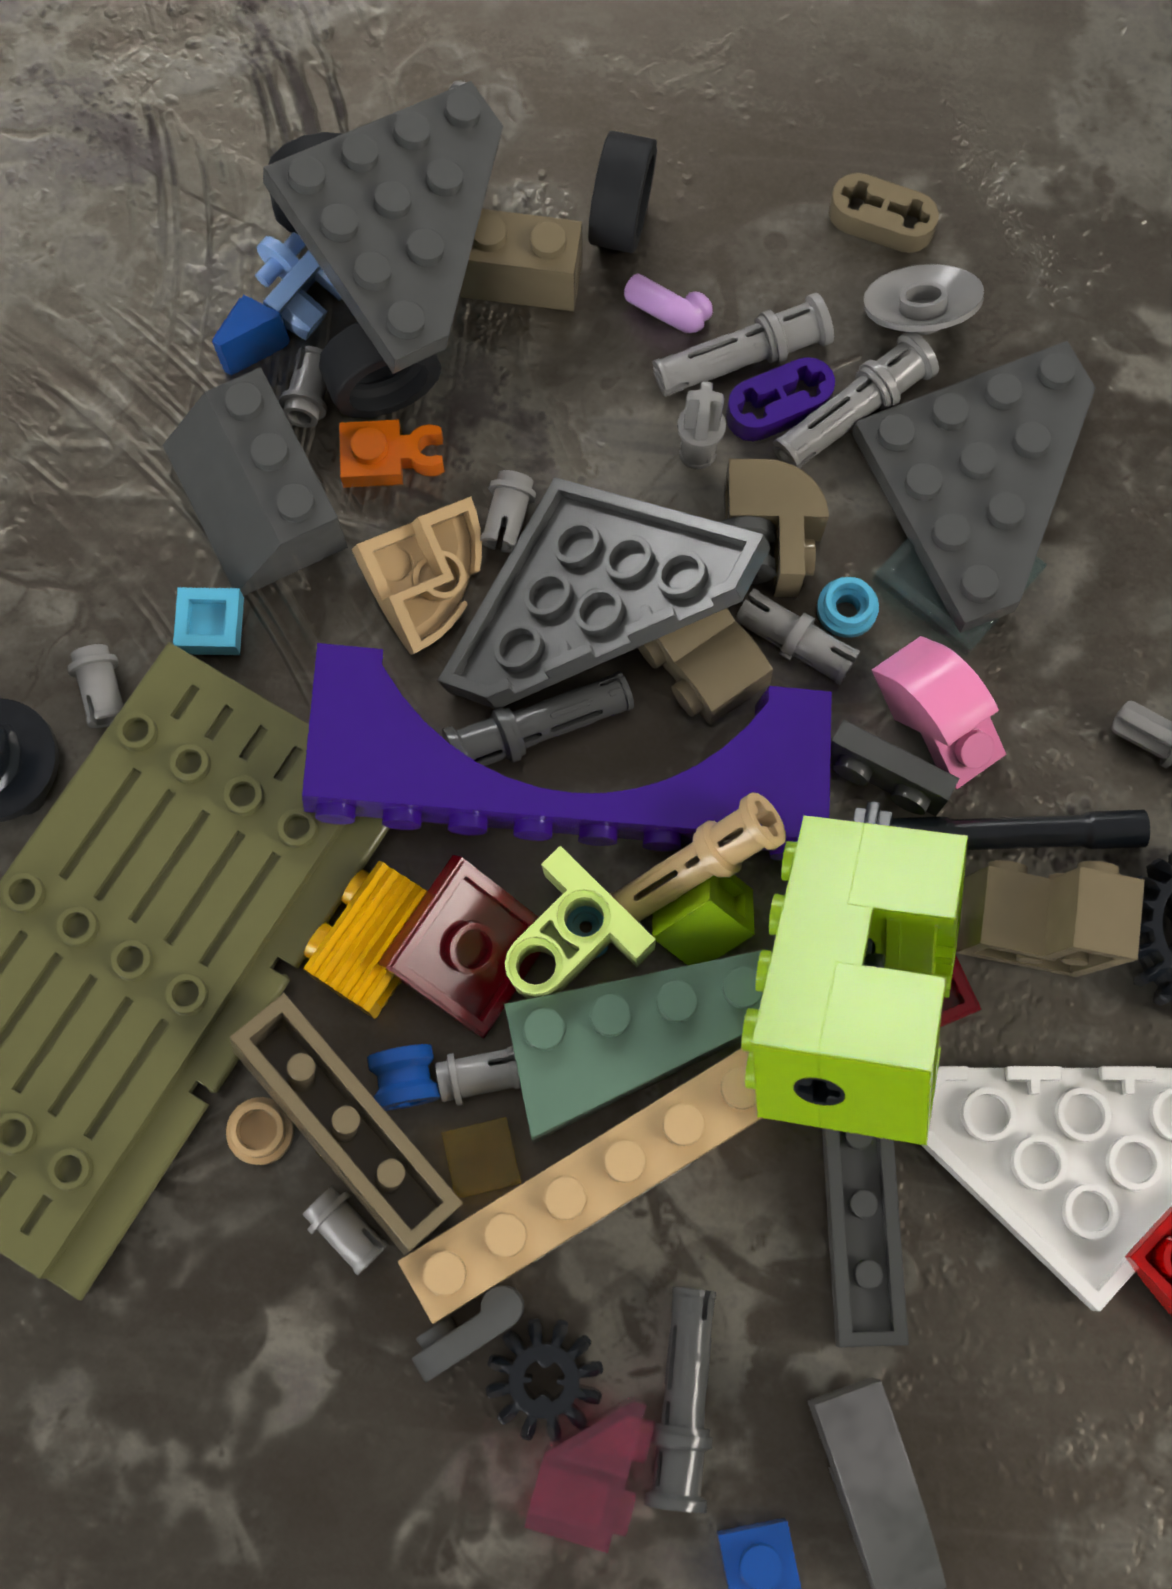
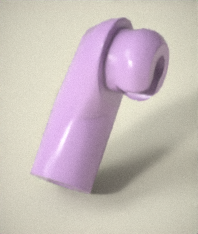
M641 274L632 276L625 286L624 297L626 301L685 334L702 330L704 322L713 313L710 300L701 292H690L683 298Z

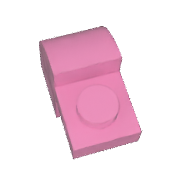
M920 636L872 669V673L894 720L922 734L936 767L960 778L955 789L960 788L1006 755L990 718L999 711L992 695L975 671L950 648Z

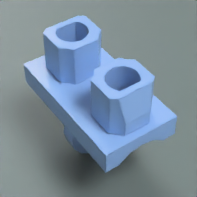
M292 233L284 243L271 236H266L257 245V252L265 264L255 274V277L265 287H269L278 276L282 280L265 298L263 304L282 315L286 329L307 340L320 325L327 313V310L306 293L307 290L317 281L336 299L340 301L342 298L309 250L300 260L296 257L306 246L298 234Z

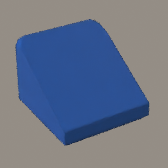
M245 295L238 299L212 339L224 372L230 375H234L280 351L290 341L282 315L276 310Z

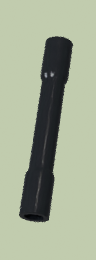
M1144 809L1089 811L1081 815L951 819L945 816L893 818L892 826L966 835L968 836L967 850L1085 847L1087 849L1144 848L1148 846L1150 840V821Z

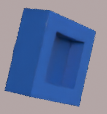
M785 1517L716 1531L727 1589H801L788 1521Z

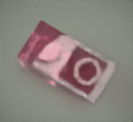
M629 1397L588 1421L582 1429L576 1428L564 1435L560 1441L552 1442L546 1446L524 1528L608 1553L613 1534L622 1537L626 1536L636 1499V1493L625 1490L626 1481L632 1461L641 1464L645 1463L655 1421L643 1418L646 1409L644 1400Z

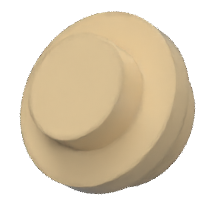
M266 1097L251 1098L241 1103L230 1115L226 1126V1139L233 1154L240 1160L253 1165H267L280 1159L288 1151L294 1137L293 1122L273 1099Z

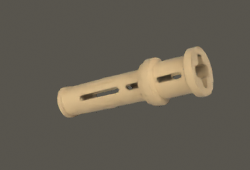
M751 792L740 800L739 809L719 822L706 821L697 828L692 843L666 860L656 864L621 889L613 893L611 892L610 895L637 922H640L714 875L716 877L733 876L741 870L742 861L763 848L774 850L781 846L786 840L784 824L776 809L765 797L759 793Z

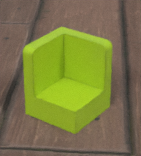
M714 875L683 894L677 900L654 912L652 916V936L656 939V942L687 965L716 960L755 935L753 889L736 875L731 877H716Z

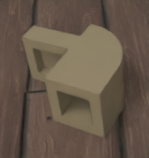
M729 459L724 484L725 519L738 516H755L768 519L775 524L776 541L773 543V557L776 560V576L773 578L774 597H798L804 577L814 575L816 561L815 541H821L829 518L824 494L807 473L792 464L773 459Z

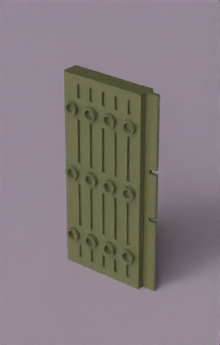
M170 642L167 643L0 880V1253L39 1279L49 1280L80 1301L83 1300L208 1108L209 1104L193 1095V1090L198 1083H201L211 1093L219 1091L239 1060L232 1050L230 1036L280 997L289 984L288 976L278 973L273 968L279 959L296 969L300 967L306 957L304 956V950L310 938L323 923L330 921L342 902V895L352 878L360 870L364 869L390 829L382 825V818L355 816V822L352 824H329L316 820L315 813L304 812L302 790L309 724Z

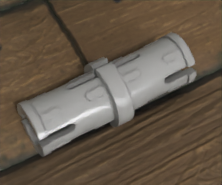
M754 588L748 595L749 601L745 599L735 617V621L780 648L779 655L790 661L795 657L834 680V683L840 686L861 651L852 648L813 625L815 618L806 613L798 616Z

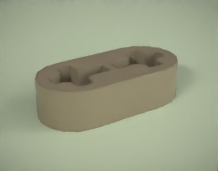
M862 173L847 174L838 180L833 188L828 212L831 222L842 232L906 253L918 252L928 246L933 238L939 218L937 205L929 196ZM853 198H860L864 201L859 210H853L848 207ZM907 216H914L918 219L914 229L903 226Z

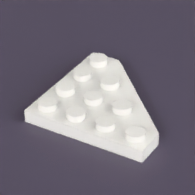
M940 1066L937 1074L927 1146H921L1091 1311L1100 1312L1135 1273L1125 1255L1168 1208L1172 1207V1068H1156V1066H1101L1099 1068H1062V1066L968 1068V1066Z

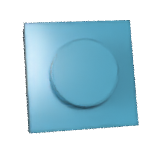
M178 587L173 644L194 655H240L244 596L240 588Z

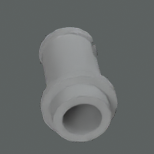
M306 346L305 350L303 348L298 349L289 389L282 392L279 399V404L289 423L298 427L311 428L316 426L318 420L324 418L327 412L326 403L323 401L327 386L319 369L320 353L323 349L318 347Z
M502 470L498 473L497 479L489 483L488 489L493 496L484 531L480 537V541H482L484 546L495 550L500 528L505 527L501 552H512L520 538L527 506L536 499V492L532 489L534 482L532 478L520 472Z
M87 645L74 650L70 654L72 663L68 665L67 670L71 677L77 678L87 716V726L90 728L108 727L124 706L114 668L119 664L116 655L109 653L107 645Z
M509 1046L507 1049L457 1059L454 1052L448 1053L447 1061L435 1063L442 1102L455 1100L456 1106L463 1105V1098L511 1088H521L513 1046Z
M331 1186L303 1213V1216L311 1224L307 1231L311 1235L318 1231L354 1269L353 1272L358 1276L384 1251L389 1243L386 1239L383 1240L347 1202L351 1198L347 1191L340 1194Z

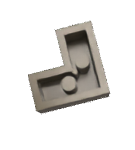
M995 860L988 862L987 867L964 877L961 922L956 953L1071 977H1079L1138 960L1145 880L1120 875L1119 867L1115 864L1102 861H1082L1077 864L1076 869L1066 873L1051 874L1048 878L1027 874L1028 867L1022 863Z

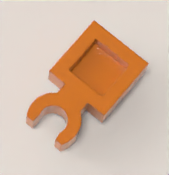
M399 419L339 422L340 478L344 488L403 485V469L413 468L417 473L429 477L444 473L442 455L426 456L421 453L426 446L443 445V434L440 426L422 425L413 430L410 435H402Z

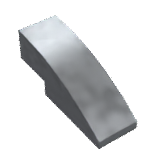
M871 1377L808 1400L807 1402L831 1466L829 1471L871 1589L947 1588L925 1508L881 1380Z

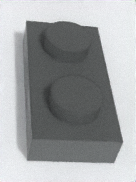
M845 720L842 721L831 742L830 763L834 764L833 769L839 776L857 785L865 786L869 782L891 793L890 799L897 806L914 814L924 815L925 812L937 816L948 802L960 779Z

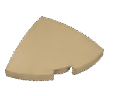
M471 496L417 517L409 524L358 543L351 549L380 608L410 655L428 647L441 638L456 623L468 605L465 600L463 602L461 600L467 589L470 575L480 571L482 560L480 523Z

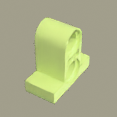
M559 846L541 865L545 877L562 895L514 941L507 951L505 967L507 976L516 991L526 999L562 992L610 943L616 946L638 967L655 950L656 939L573 857ZM578 907H594L604 917L603 925L591 936H577L566 927L568 916ZM535 952L547 953L556 961L555 972L551 978L544 983L536 985L522 980L519 970L524 958Z

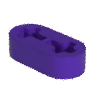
M805 357L741 382L734 387L729 395L726 413L728 428L735 436L742 440L754 442L795 427L832 398L835 387L833 371L821 360ZM803 380L808 387L818 385L816 396L810 397L806 390L795 393L798 381ZM751 402L754 408L765 406L763 418L756 419L752 412L742 414L744 403Z

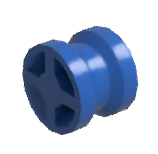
M432 1045L402 1046L380 1051L367 1057L368 1069L377 1076L379 1088L373 1098L384 1111L419 1106L441 1099L439 1086L431 1080L429 1066L434 1060Z

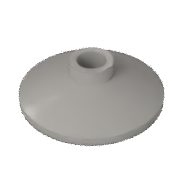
M941 264L908 266L886 273L872 282L864 294V309L871 320L883 327L898 331L916 332L919 335H928L938 330L955 326L972 317L983 304L984 288L979 278L971 272L958 267Z

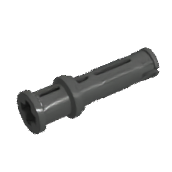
M618 671L596 682L577 687L513 712L509 708L503 709L499 707L492 710L491 717L458 730L448 726L442 729V735L449 744L483 766H488L506 758L513 763L521 760V756L526 755V748L590 725L608 716L634 709V699L625 676L623 677L622 672Z
M673 1287L664 1405L662 1406L661 1423H655L654 1430H651L650 1442L656 1445L653 1486L651 1491L645 1493L644 1505L671 1511L707 1513V1500L701 1497L704 1453L712 1449L713 1437L709 1436L710 1429L704 1428L712 1340V1318L714 1317L716 1292Z

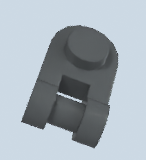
M509 1285L494 1287L484 1295L481 1301V1313L458 1327L452 1316H449L417 1337L416 1340L423 1351L415 1355L411 1360L424 1382L427 1383L516 1324L524 1313L525 1302L522 1294L516 1288Z

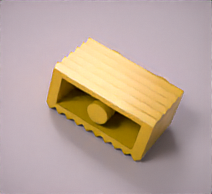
M380 860L370 873L364 869L360 870L352 878L342 895L341 901L347 907L333 927L326 922L323 923L307 943L304 956L310 960L303 969L311 978L373 1019H376L389 998L394 994L397 986L402 982L378 965V963L421 902L427 890L421 888L418 884L412 882L406 876L401 875Z

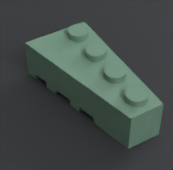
M761 950L506 1003L505 1009L533 1144L609 1107V1105L663 1081L669 1076L741 1042L747 1009H759L763 992L756 991L755 986Z

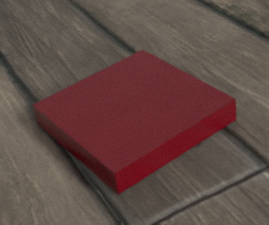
M452 855L378 965L473 1034L484 1039L505 1008V1004L509 1002L516 991L506 973L505 960L507 951L514 941L539 917L463 857ZM541 952L531 953L524 958L519 970L522 980Z

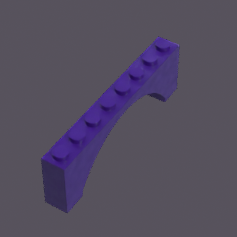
M317 643L302 790L304 812L315 813L316 820L329 824H352L355 822V816L382 818L383 826L399 830L419 829L422 822L448 824V831L461 835H483L487 833V827L513 829V836L523 840L544 841L551 839L553 833L578 835L580 843L592 846L617 844V838L643 840L642 846L648 850L676 851L681 849L682 844L693 842L694 833H696L700 825L708 820L719 822L739 809L742 798L754 792L765 797L773 805L784 824L786 832L785 843L774 850L762 849L770 851L769 857L771 859L782 861L786 842H798L804 815L829 818L832 692L769 686L755 704V718L722 749L698 765L666 780L636 789L607 793H570L540 788L508 778L477 763L449 744L419 716L402 696L383 667V649Z

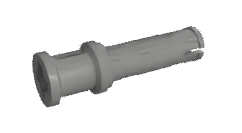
M815 292L806 296L805 303L776 314L770 309L761 312L759 317L755 318V323L744 329L698 344L682 352L653 360L652 364L656 381L663 396L668 397L700 382L712 380L765 359L769 363H781L786 361L788 353L815 343L822 347L832 344L834 341L832 319L825 301L820 294Z
M904 332L898 336L897 345L877 361L869 359L860 365L855 381L817 408L795 427L772 442L777 458L801 469L803 465L852 429L855 421L866 418L876 409L883 411L899 404L900 395L920 379L929 380L938 374V360L928 342L916 332Z

